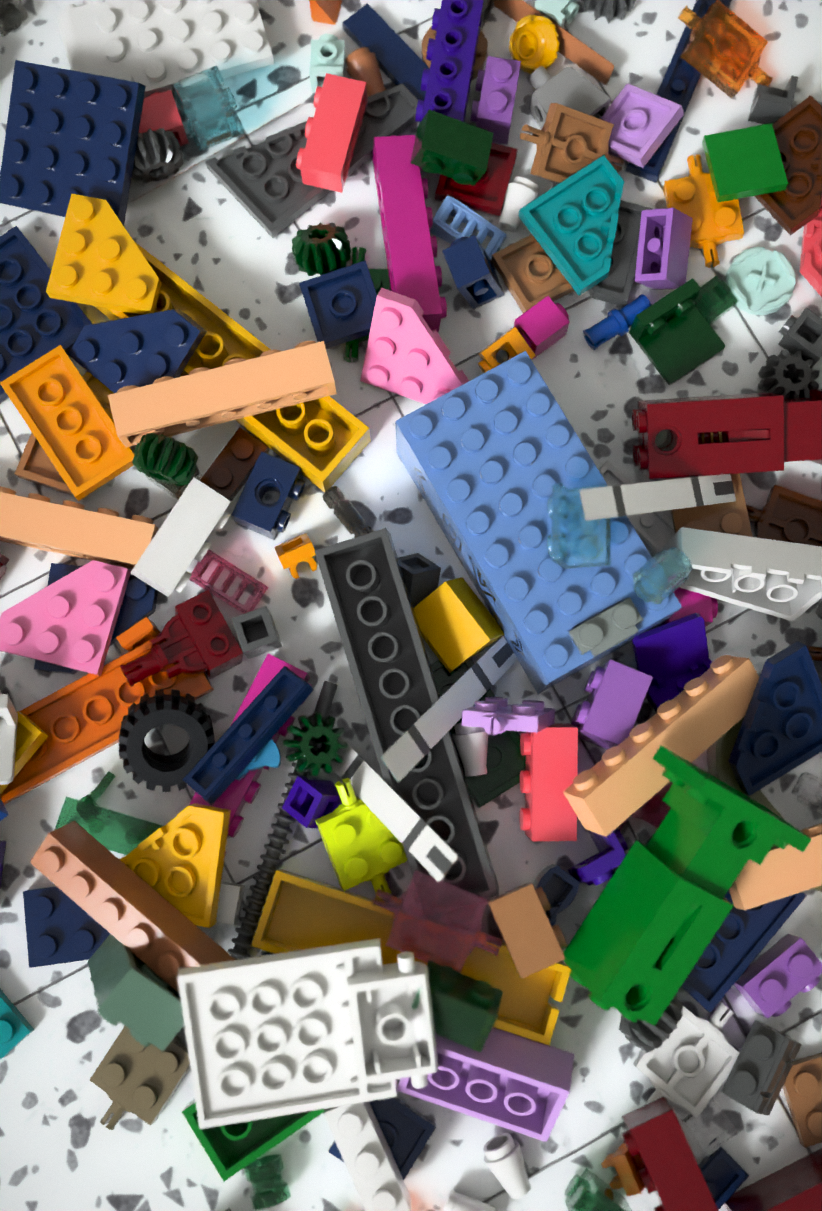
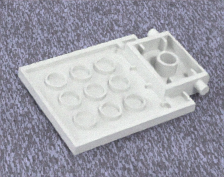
M86 0V5L78 7L76 4L66 5L65 11L59 15L57 20L70 70L141 83L146 86L144 98L155 92L171 90L173 93L275 64L256 0Z
M380 938L178 969L177 977L200 1129L397 1097L396 1079L411 1077L414 1088H423L428 1085L427 1074L438 1071L428 967L424 963L415 961L414 953L412 952L398 954V963L383 965Z

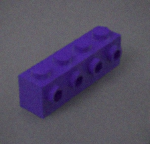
M442 0L441 8H434L432 30H436L435 39L429 38L426 60L431 61L430 69L423 70L421 91H426L424 100L418 99L415 121L421 122L430 109L465 122L482 23L483 0Z

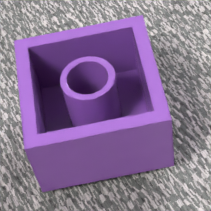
M611 659L602 667L597 666L595 671L592 670L584 688V691L589 692L588 698L581 705L578 704L571 720V724L578 727V738L606 750L623 742L630 736L629 733L634 727L653 677Z

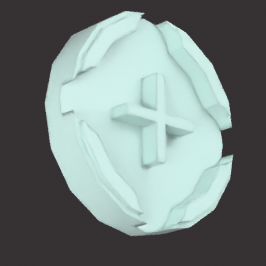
M753 247L744 250L734 258L726 273L725 288L730 300L739 309L753 315H767L777 312L787 304L796 284V273L792 263L776 250L773 252L764 250L766 247Z

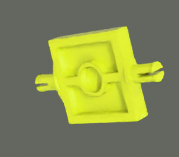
M349 778L342 779L343 784L340 781L335 783L342 804L333 812L316 819L317 827L338 883L343 891L365 881H371L376 898L384 899V894L387 897L391 894L385 874L390 869L408 861L403 844L363 801L355 796L351 780Z

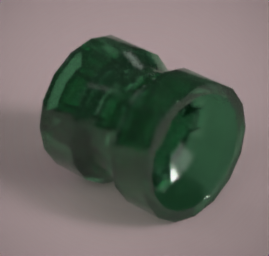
M280 1154L258 1158L244 1168L246 1180L252 1184L253 1191L250 1197L255 1210L273 1207L291 1197L289 1184L281 1176L284 1164Z

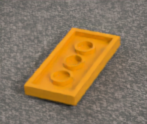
M61 345L0 382L4 391L78 501L134 466L132 461L135 454H133L130 447H125L117 437L114 423Z

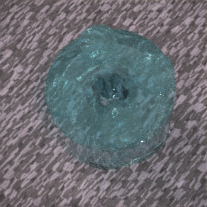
M217 65L181 79L172 85L180 112L184 115L188 123L187 128L200 151L244 134V129L238 115L232 112L233 109L237 108L236 101L229 87L222 88L224 81Z

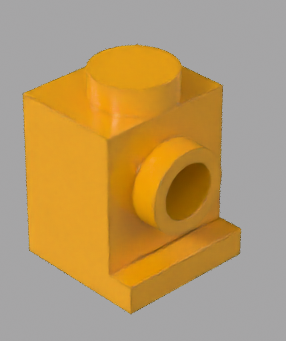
M513 327L478 353L482 359L478 366L485 373L500 365L496 360V354L500 350L507 353V360L524 351L527 352L530 359L536 355L517 328Z

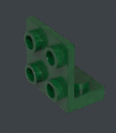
M694 278L637 314L629 330V334L668 385H673L722 352L725 348L724 342L696 307L695 300L701 291V287Z

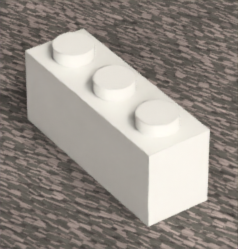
M193 477L132 569L131 574L167 597L173 590L180 593L192 576L186 570L194 559L200 562L212 545L206 541L213 529L220 532L231 514L225 510L231 501Z
M369 1101L325 1108L324 1117L365 1211H411V1196Z

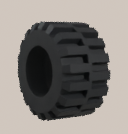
M163 689L155 690V696L149 697L148 693L141 696L140 703L138 705L133 703L128 708V715H124L121 722L119 757L123 759V768L126 773L132 771V780L138 784L143 780L146 781V788L153 791L156 785L162 786V792H171V786L177 785L179 790L187 788V783L183 781L184 777L215 743L210 715L206 714V708L201 702L195 703L192 695L187 693L185 697L180 696V690L172 689L171 694H164ZM173 724L184 729L189 734L190 740L180 752L173 755H160L154 753L146 746L144 738L156 726Z

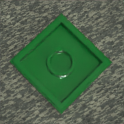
M772 123L704 135L702 145L717 203L786 190L788 180Z

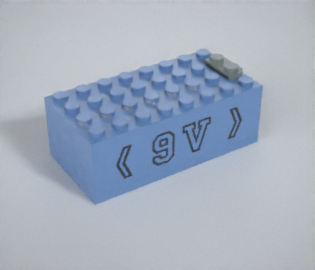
M526 351L395 421L396 452L486 607L503 631L507 643L513 650L537 694L542 693L630 643L635 636L658 627L682 608L627 516L590 521L585 519L580 490L606 487L608 485Z

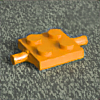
M696 154L695 160L694 155L687 158L690 175L685 178L665 181L663 189L667 208H675L693 218L690 247L703 249L705 267L710 268L711 264L713 267L720 264L717 246L726 241L742 239L744 228L739 200L734 199L717 203L710 173L703 172L701 155Z

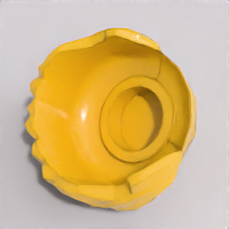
M531 14L524 16L518 21L516 28L510 36L509 50L513 60L521 61L520 69L523 72L532 74L540 66L548 69L558 58L557 52L559 51L560 42L557 39L558 33L552 21L547 17Z

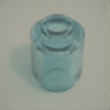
M675 547L661 550L633 574L634 591L643 601L660 604L688 580V574L692 571V564L689 558Z

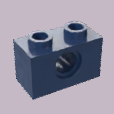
M475 235L458 238L451 243L450 247L442 250L457 289L473 309L505 295L491 259Z
M261 451L231 514L235 523L275 540L278 532L283 533L288 526L291 518V513L288 510L293 499L298 501L304 491L306 481L303 480L301 468ZM269 491L280 493V498L273 504H266L262 502V499Z

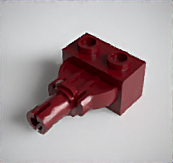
M209 590L176 605V615L165 624L161 634L149 639L152 647L151 651L126 664L120 665L130 687L160 671L161 673L166 672L169 679L180 673L195 675L206 672L209 679H212L242 663L243 652Z

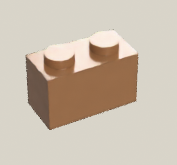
M528 882L487 900L521 979L565 960L561 949L567 947V943L559 925L556 924L552 927L545 911L550 910L551 907L542 887L535 889L533 884Z

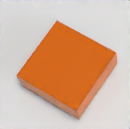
M145 617L117 636L116 639L122 648L130 652L161 632L152 620Z

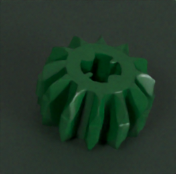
M320 222L315 226L308 225L306 230L297 231V236L292 239V252L295 264L298 266L299 271L307 272L308 276L315 274L323 275L336 269L346 267V262L351 259L350 241H348V235L345 233L344 227L336 226L335 223L331 222L323 225Z
M147 433L142 435L140 443H137L132 463L139 472L145 473L148 477L169 485L183 486L189 484L191 476H194L199 457L194 449L186 446L185 443L162 434Z
M313 712L311 720L306 715L298 717L300 728L294 725L288 726L287 730L294 735V739L283 740V746L293 747L294 750L289 752L285 758L289 762L298 760L295 767L297 772L303 773L308 768L309 775L317 777L320 773V768L327 774L333 772L331 760L340 764L343 762V757L337 754L338 749H347L348 744L338 741L337 738L341 737L345 730L343 727L333 729L336 720L334 717L328 716L323 720L320 712ZM311 738L321 739L317 741V743L322 744L319 751H310L313 746L309 745Z

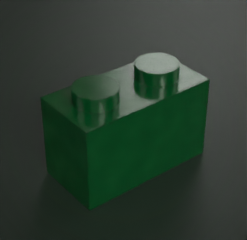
M429 109L418 125L410 164L419 166L428 173H439L453 178L459 184L474 186L487 171L494 133Z

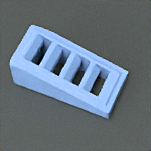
M447 195L433 217L431 234L451 244L458 238L470 237L474 229L479 231L476 238L480 244H482L487 235L492 238L486 249H484L491 259L492 254L500 249L507 234L457 199ZM449 216L454 217V219L449 225L446 223V221L448 220ZM463 222L467 225L464 228L463 232L460 233L457 230Z

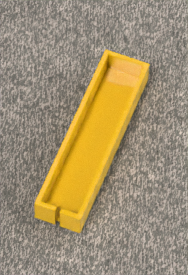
M283 869L276 870L251 944L252 947L273 954L380 938L383 965L398 963V954L412 952L414 953L415 961L424 963L428 967L432 1007L550 1045L559 1009L555 1004L548 1002L551 996L555 1001L562 1003L570 976L569 973L571 972V969L565 962L560 961L521 979L504 942L347 890L343 891L341 888Z

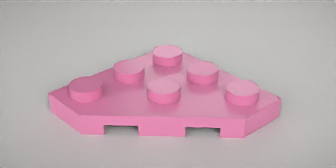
M381 288L376 298L360 381L428 404L467 383L469 380L462 370H457L449 358L451 352L436 329L431 331L422 317L424 311L418 302L410 297Z
M92 560L2 612L0 617V651L101 676L131 571L128 568Z

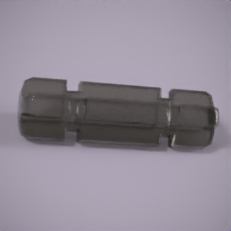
M338 486L329 488L322 495L323 501L330 509H334V514L351 535L355 534L354 537L374 532L369 525H365V519L349 500H345V495Z

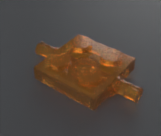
M716 0L702 18L688 8L687 5L681 10L677 19L692 30L690 41L682 52L681 58L730 98L739 93L748 78L757 85H770L773 77L759 67L761 53L768 41L720 0Z

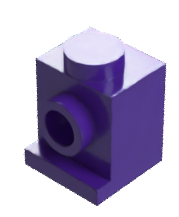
M298 775L282 809L304 827L318 828L315 820L333 812L342 804L335 783L331 780H310L302 775Z

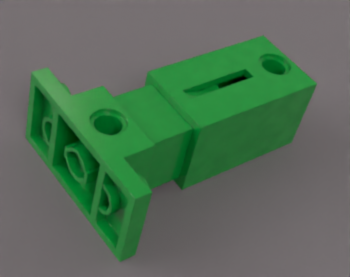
M660 745L652 759L666 768L662 775L673 782L662 799L671 809L647 845L638 840L634 842L563 952L565 956L563 961L571 969L569 975L577 983L588 988L591 992L589 998L592 1002L606 1011H609L611 1007L615 1008L632 1022L637 1023L640 1019L654 1026L734 905L724 897L747 861L750 859L761 865L774 844L783 850L789 844L804 852L812 840L763 804Z

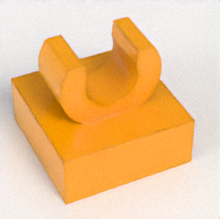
M307 533L274 547L283 569L288 568L293 578H300L296 569L300 562H307L312 571L317 570V565L313 558L315 556V549Z

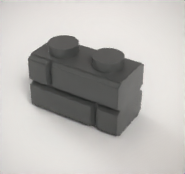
M755 1020L722 1093L757 1114L769 1116L791 1070V1060L796 1059L802 1044L776 1029Z

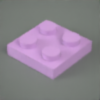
M626 84L600 118L614 124L608 142V153L643 168L684 115L682 105Z

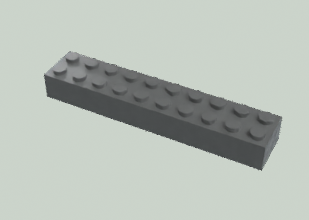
M384 528L314 550L383 780L458 856L443 879L438 882L403 845L424 916L428 917L499 896L500 888L451 729L400 782L396 781L381 759V756L441 697L390 532Z

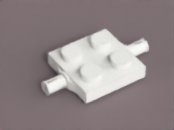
M720 1002V1005L707 1021L695 1016L683 1006L682 1018L677 1022V1029L672 1031L669 1039H666L660 1048L654 1049L651 1052L647 1053L643 1050L633 1062V1065L649 1078L656 1089L645 1105L664 1097L667 1101L669 1100L672 1103L681 1105L696 1119L730 1075L740 1053L727 1042L723 1033L720 1032L732 1014H734L733 1011Z

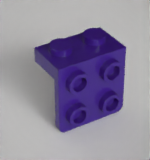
M693 613L635 636L632 641L637 670L653 677L645 697L656 713L661 704L674 699L684 690L687 682L700 677L710 668L712 663L709 659L705 622L699 613Z
M615 829L607 837L588 830L599 852L567 869L569 874L578 880L579 883L586 882L588 886L592 884L596 886L612 878L614 875L613 868L621 864L626 856L625 851L628 850L627 843L618 829Z

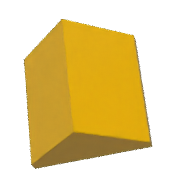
M463 577L445 581L414 607L423 639L449 673L504 636L496 620Z

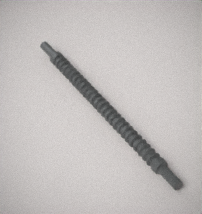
M328 681L323 683L314 712L322 714L323 720L328 717L338 687L337 684ZM320 738L310 739L309 745L313 746L310 751L320 750L317 747V741L321 740ZM293 762V763H292V767L295 768V767H296V763ZM308 768L303 773L297 772L295 769L293 773H288L291 781L290 783H285V787L288 790L286 793L281 794L284 802L298 775L309 779L307 778ZM284 802L278 804V807L281 808L280 813L274 814L277 822L276 824H271V828L274 831L272 834L267 835L270 843L264 844V848L267 849L266 854L260 855L263 863L262 865H257V869L260 872L258 875L253 876L256 884L250 886V890L253 891L252 895L246 897L249 904L242 908L245 911V916L239 917L242 925L235 929L238 936L237 938H232V942L235 944L234 948L228 949V952L236 960L251 957L247 952L249 948H253L251 940L254 938L255 928L258 926V919L261 917L262 908L266 902L265 898L268 896L269 887L276 872V866L282 864V860L279 857L281 854L286 853L283 845L289 843V840L286 839L287 834L293 833L290 825L291 823H296V819L282 809Z

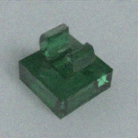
M717 276L701 286V291L695 300L697 309L710 325L733 309L738 303L731 293L732 290L723 280L720 281Z

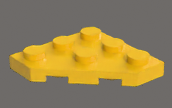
M71 194L46 289L48 296L54 299L140 315L155 313L162 285L160 279L108 202L104 199Z
M197 803L191 804L119 860L171 903L194 925L211 928L216 925L231 810Z

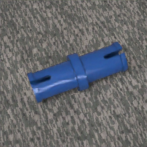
M641 294L637 299L619 310L612 309L608 312V317L583 330L584 338L590 348L596 350L618 334L623 336L628 333L635 316L651 306L648 298Z

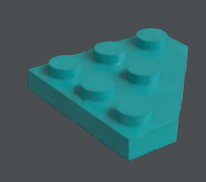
M604 155L519 209L518 217L578 296L606 279L610 271L624 180Z

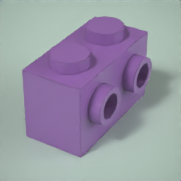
M487 56L485 70H478L475 91L481 92L480 101L473 100L470 122H476V127L494 133L492 143L508 145L521 61Z
M675 208L642 210L635 282L653 290L677 289L686 283L692 217Z
M787 934L749 965L735 982L734 986L756 1013L767 1019L771 1016L778 1017L790 1008L792 1004L790 1000L800 991L802 993L810 991L820 982L819 975L822 974V962L801 937Z

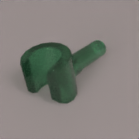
M109 771L95 790L81 798L76 804V811L87 823L91 822L102 812L101 807L96 801L116 777Z

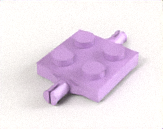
M486 697L485 701H475V706L462 710V726L481 727L489 735L492 733L493 735L503 733L506 730L538 733L555 723V708H544V702L538 700H522V704L509 705L507 698Z

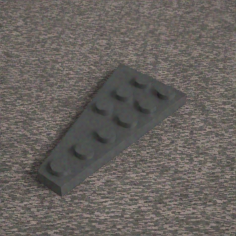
M403 84L367 97L368 102L347 177L373 156L374 137L398 136L415 122L418 99ZM307 121L266 137L265 142L250 148H246V146L233 150L234 154L217 160L214 157L205 161L207 169L272 238L331 191L303 184L301 170L296 168L298 151L300 147L305 148L308 139L305 138Z

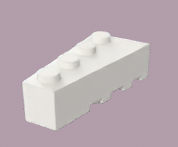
M681 527L663 547V575L669 585L794 622L822 598V547Z

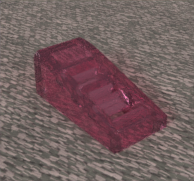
M210 549L203 559L196 563L190 573L192 576L189 581L205 591L209 590L210 594L243 614L253 611L268 589V586ZM212 561L217 566L206 582L201 577ZM224 569L229 571L230 573L219 589L214 587L213 585ZM237 576L242 581L232 597H230L226 592ZM248 584L255 588L243 605L238 600Z

